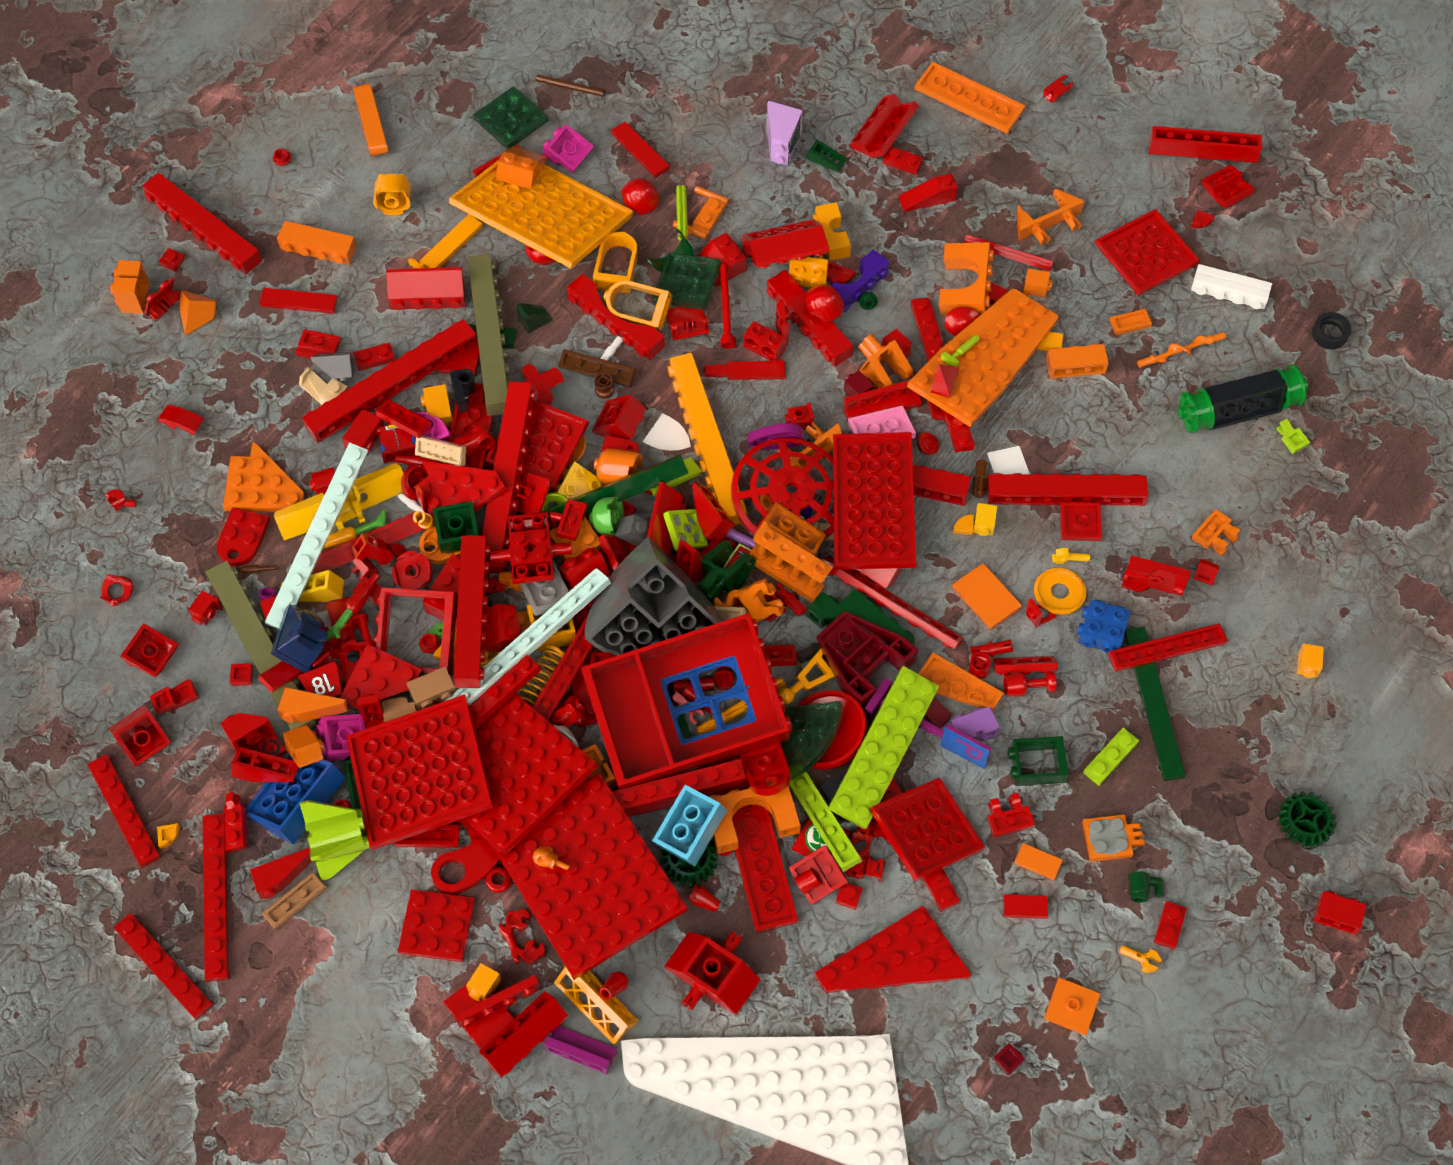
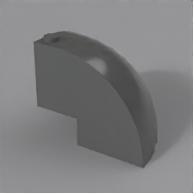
M647 537L615 569L609 577L611 584L595 598L586 620L585 639L601 651L617 656L723 622L724 620L691 578L655 542Z

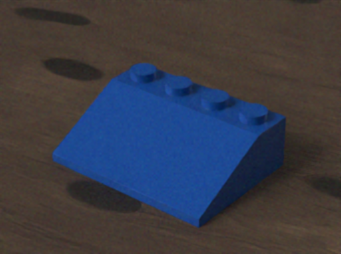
M290 754L285 758L294 761ZM324 759L298 768L293 782H266L247 805L246 817L280 839L294 845L306 830L300 802L310 800L327 804L346 777L333 763Z

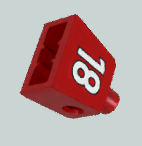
M336 662L298 675L307 692L340 698L343 692Z

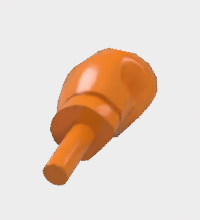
M540 846L534 851L533 860L539 866L553 869L556 865L565 870H568L570 865L558 860L559 856L554 854L550 846Z

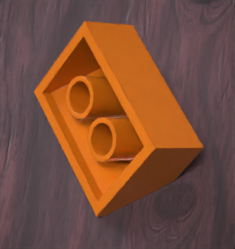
M777 502L754 535L755 537L765 524L812 555L816 554L826 534Z

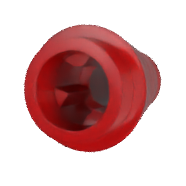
M695 885L688 898L692 905L716 912L721 903L704 886L700 887L698 885Z
M622 972L611 973L600 989V996L605 1000H609L624 992L628 986L627 976Z

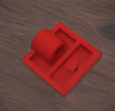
M826 845L789 867L796 884L811 905L848 883V880Z

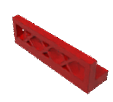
M908 380L845 397L843 412L848 422L849 418L898 406H903L905 410L922 406V400L918 393L907 387L910 381Z

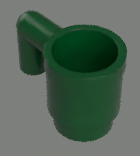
M1132 872L1128 874L1131 901L1137 903L1149 901L1150 885L1155 886L1156 898L1164 897V885L1161 878L1151 877L1146 872Z

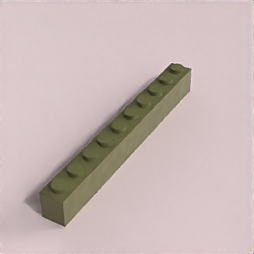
M490 254L467 256L487 416L500 415L504 412L510 378L506 379V375H509L508 363H504V360H507L506 348H502V345H505L504 333L500 334V330H503L502 319H498V316L501 315L500 304H496V301H500L498 289L494 290V287L498 286L497 277L492 275V272H496L495 262L490 260Z
M225 561L205 571L259 674L282 662L279 658L271 655L273 648L271 639H273L269 628L264 629L262 626L265 621L260 612L255 613L254 608H256L252 597L247 598L245 593L248 590L243 581L238 582L237 577H239L235 566L230 567L229 563ZM297 679L292 680L273 693L270 692L277 707L285 687L297 690V687L300 686ZM314 720L286 722L290 730L307 725L310 730L316 728Z

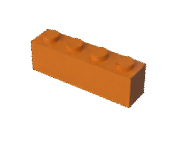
M284 221L277 236L280 249L286 252L317 257L318 259L330 260L338 264L350 265L357 249L354 236Z

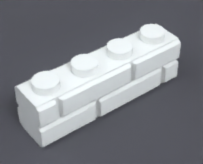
M1198 264L1191 290L1200 295L1214 296L1219 300L1226 299L1235 304L1250 305L1254 309H1265L1272 283Z

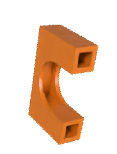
M989 242L945 243L943 259L946 270L967 269L974 271L979 276L972 285L966 288L940 289L939 308L941 315H947L949 311L957 307H969L974 309L979 315L983 314L986 311V307H990L988 292H991V280H989V276L993 275V267L990 265V262L994 261V250L990 249Z
M789 786L783 791L770 796L758 795L750 787L742 791L738 789L732 790L722 796H710L711 799L721 803L727 809L725 816L712 836L717 854L738 849V839L732 819L734 814L746 805L755 804L766 808L773 816L779 838L800 833L801 825Z

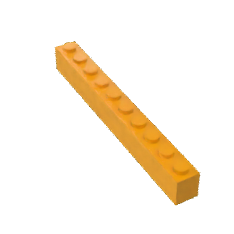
M688 353L670 358V366H667L669 377L674 379V382H672L674 392L679 393L678 403L680 408H684L685 413H683L685 424L690 426V429H688L690 438L695 440L694 450L696 456L700 455V468L702 472H706L705 482L707 488H711L712 495L734 524H740L741 522L734 511L731 500V483L734 473L693 355ZM742 499L740 504L747 516V510Z

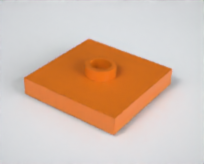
M1058 977L1044 1020L1086 1036L1100 993Z

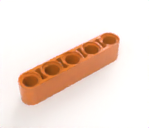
M368 83L354 86L353 92L370 156L388 153L387 144L371 85Z

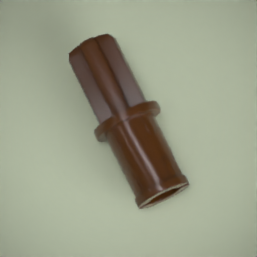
M978 460L976 462V471L973 476V495L976 498L983 497L985 494L989 465L986 460Z

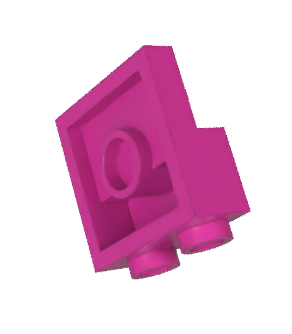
M565 124L562 128L558 127L552 135L554 138L551 141L548 139L542 147L544 149L542 155L548 156L547 158L555 165L560 163L573 173L594 146Z
M361 714L321 717L319 725H316V735L321 737L324 746L322 756H324L326 761L346 760L347 756H350L346 736L365 729Z

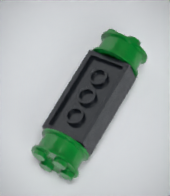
M1291 364L1283 370L1275 368L1269 372L1212 385L1205 389L1201 387L1193 393L1182 392L1179 397L1180 407L1177 409L1179 418L1183 419L1188 433H1196L1201 428L1214 430L1280 413L1282 410L1288 409L1290 405L1302 406L1306 400L1308 382L1305 378L1303 379L1298 366Z

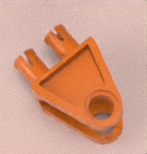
M871 333L858 346L868 359L860 371L877 388L893 385L880 362L884 361L904 380L913 376V369L895 340L886 346H882L873 333Z

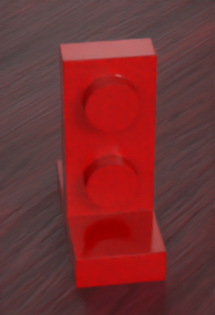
M366 694L357 698L358 708L362 715L365 729L384 723L382 701H380L378 694Z

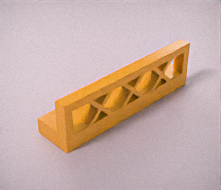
M565 967L554 982L613 1044L618 1043L624 1033L635 1027L639 1021L615 996L609 1000H605L600 996V989L604 984L591 971L573 980ZM566 976L572 980L573 988H568L562 982ZM579 992H584L587 995L588 1003H583L580 1000ZM594 1007H599L602 1010L603 1019H599L595 1015ZM609 1022H614L620 1029L616 1035L610 1031Z

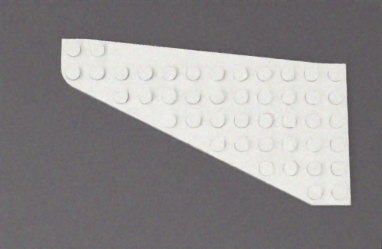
M890 1034L827 1037L641 1038L621 1041L624 1074L627 1080L638 1088L845 1165H909Z

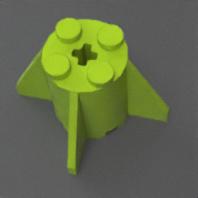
M310 800L300 802L306 831H309L311 861L315 860L321 881L333 877L359 854L370 848L361 808L352 809Z

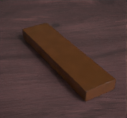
M563 349L558 365L560 369L593 378L600 373H608L612 376L613 383L630 388L636 373V368Z

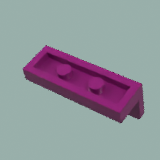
M561 1026L554 1029L552 1036H548L544 1044L546 1051L604 1074H608L617 1053V1049Z

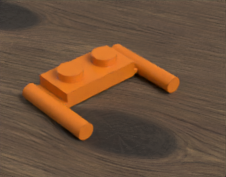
M696 186L694 192L708 199L694 220L693 226L687 225L688 233L706 240L724 209L729 204L730 199ZM677 220L673 222V227L677 228Z

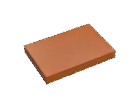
M984 563L952 584L953 590L990 631L1022 608L1017 599Z

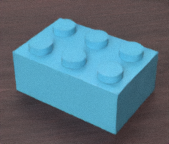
M684 785L652 841L663 850L696 866L725 816L727 809L721 803Z

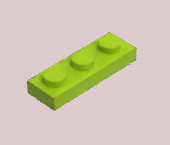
M1122 728L1084 769L1083 774L1100 786L1137 746L1140 740L1125 728Z

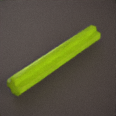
M678 185L676 187L677 229L681 230L687 239L685 185ZM677 234L678 240L681 241L682 238Z

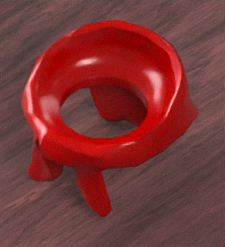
M107 574L102 584V596H100V599L105 600L112 606L128 601L133 592L132 581L124 576ZM115 583L121 584L124 588L122 596L117 599L111 598L108 594L110 586Z

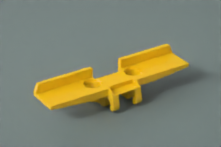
M394 463L355 480L335 522L338 530L344 528L342 523L356 517L359 523L365 522L362 510L403 492L401 487L403 471L399 464ZM320 493L275 512L274 518L284 540L308 532L325 494ZM362 493H366L364 500H361L360 497Z

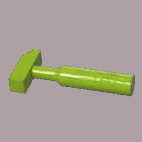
M974 335L961 345L953 355L943 352L940 359L950 365L958 366L959 360L956 358L959 355H963L979 342L980 338Z

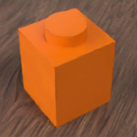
M1028 268L1023 294L1045 298L1046 292L1051 290L1052 280H1049L1050 272Z

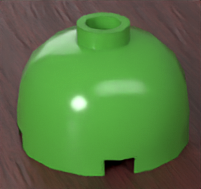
M619 497L600 499L594 505L592 512H590V523L593 524L599 534L616 536L619 520L624 517L623 504L617 501Z

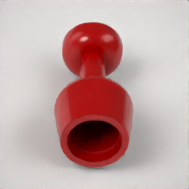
M1053 671L1046 673L1042 679L1027 680L1021 672L1003 677L1004 693L1010 697H1023L1027 693V688L1046 687L1049 692H1055L1057 688L1056 676Z

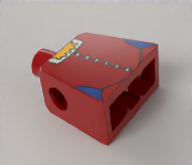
M386 421L387 426L380 428L381 454L384 464L395 462L396 455L418 456L415 455V437Z

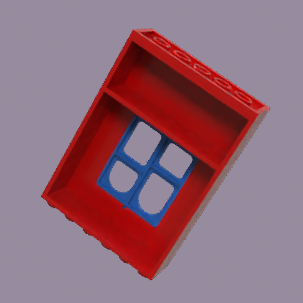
M749 613L580 667L619 790L691 772L778 741L789 740V733L792 732L789 716H784L785 704L782 696H777V693H779L775 676L771 677L770 675L772 674V666L769 657L764 658V642L762 637H757L759 635L756 619H751ZM722 666L730 667L735 671L737 681L733 688L709 697L704 695L698 678L700 673ZM689 678L696 700L674 707L667 691V685L671 682ZM731 698L743 700L748 708L747 716L738 723L726 725L719 708V703ZM706 706L710 707L716 723V729L684 739L677 717Z

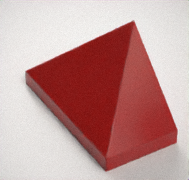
M940 362L931 393L949 398L959 367Z

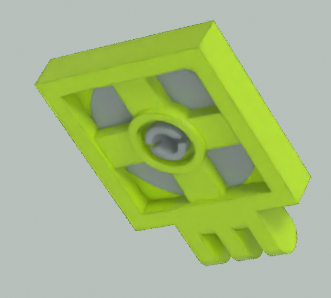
M696 509L673 510L663 514L675 551H678L681 539L695 549H704L709 546L707 538L702 534L703 530L698 525Z

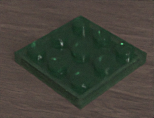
M514 86L473 114V119L506 149L515 146L549 121V117Z
M668 253L656 288L671 293V306L706 310L720 271L721 259ZM653 295L652 300L654 303H657L659 296Z

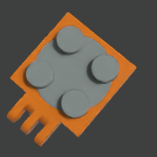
M1125 815L1083 819L1082 821L1090 862L1131 858L1133 856L1132 847L1145 845L1144 839L1136 840V838L1143 837V832H1134L1135 830L1142 829L1141 824H1127Z

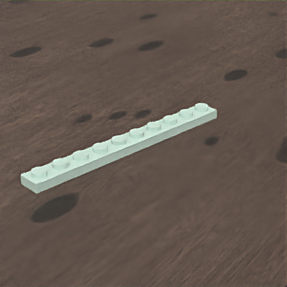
M349 442L267 616L266 624L279 629L285 608L289 604L297 606L365 461L368 450Z
M597 568L594 569L483 667L485 669V678L481 680L480 688H459L447 700L465 694L469 705H471L525 655L532 654L610 585L609 578Z

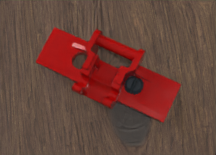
M350 597L326 603L331 627L336 624L345 612V605ZM357 613L350 617L340 631V639L335 637L329 639L330 646H328V651L333 659L340 660L345 685L348 683L366 645L369 644L375 647L367 624L368 615L365 613ZM354 630H361L363 642H356Z

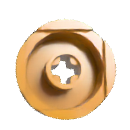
M380 174L374 187L373 204L377 210L378 208L381 209L383 214L390 216L403 214L404 210L409 209L411 200V184L407 180V176L404 174Z

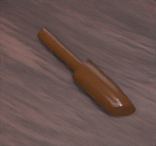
M259 565L242 566L239 572L259 573L262 570H277L278 568L277 566L260 567Z

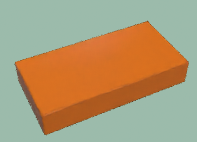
M1146 309L1112 316L1109 320L1116 336L1152 326Z
M1022 843L1014 864L1054 881L1063 860Z

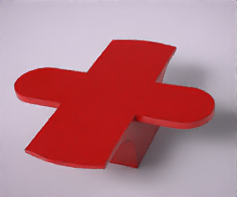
M527 364L522 368V374L526 379L524 382L532 383L538 391L537 401L547 405L552 404L553 396L551 390L556 385L564 382L562 373L556 367L541 374L532 364Z

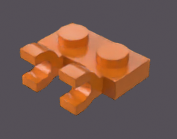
M1215 509L1193 533L1191 539L1207 550L1212 546L1217 554L1223 556L1227 551L1226 547L1229 543L1220 539V535L1224 533L1226 538L1234 543L1239 537L1240 529L1230 525L1232 519Z

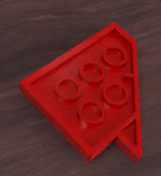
M423 461L422 464L429 476L414 486L415 490L417 486L422 487L424 506L433 519V508L472 501L474 512H476L508 489L496 471Z

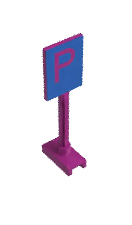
M887 678L883 680L865 707V711H867L865 714L869 722H871L881 707L892 686V681ZM922 719L919 727L942 739L940 746L983 769L986 768L991 747L946 724L943 731L936 725Z

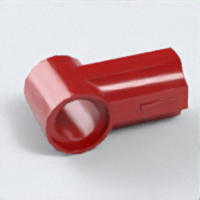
M480 424L473 428L472 433L453 440V443L466 446V453H469L478 448L481 450L492 448L495 444V439L487 425Z

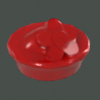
M928 432L920 434L917 441L918 449L926 455L937 453L939 443L936 437Z

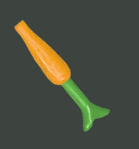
M383 509L378 518L370 523L356 528L346 527L329 535L323 549L338 546L356 538L357 535L386 525V510Z

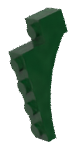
M856 589L839 604L833 596H828L823 592L807 607L806 617L819 628L829 626L845 611L903 636L911 644H915L914 636L910 631L901 628L894 618H889L880 606L871 603L864 593L858 592Z

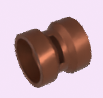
M608 373L598 374L594 379L596 396L601 399H608L614 393L613 378Z

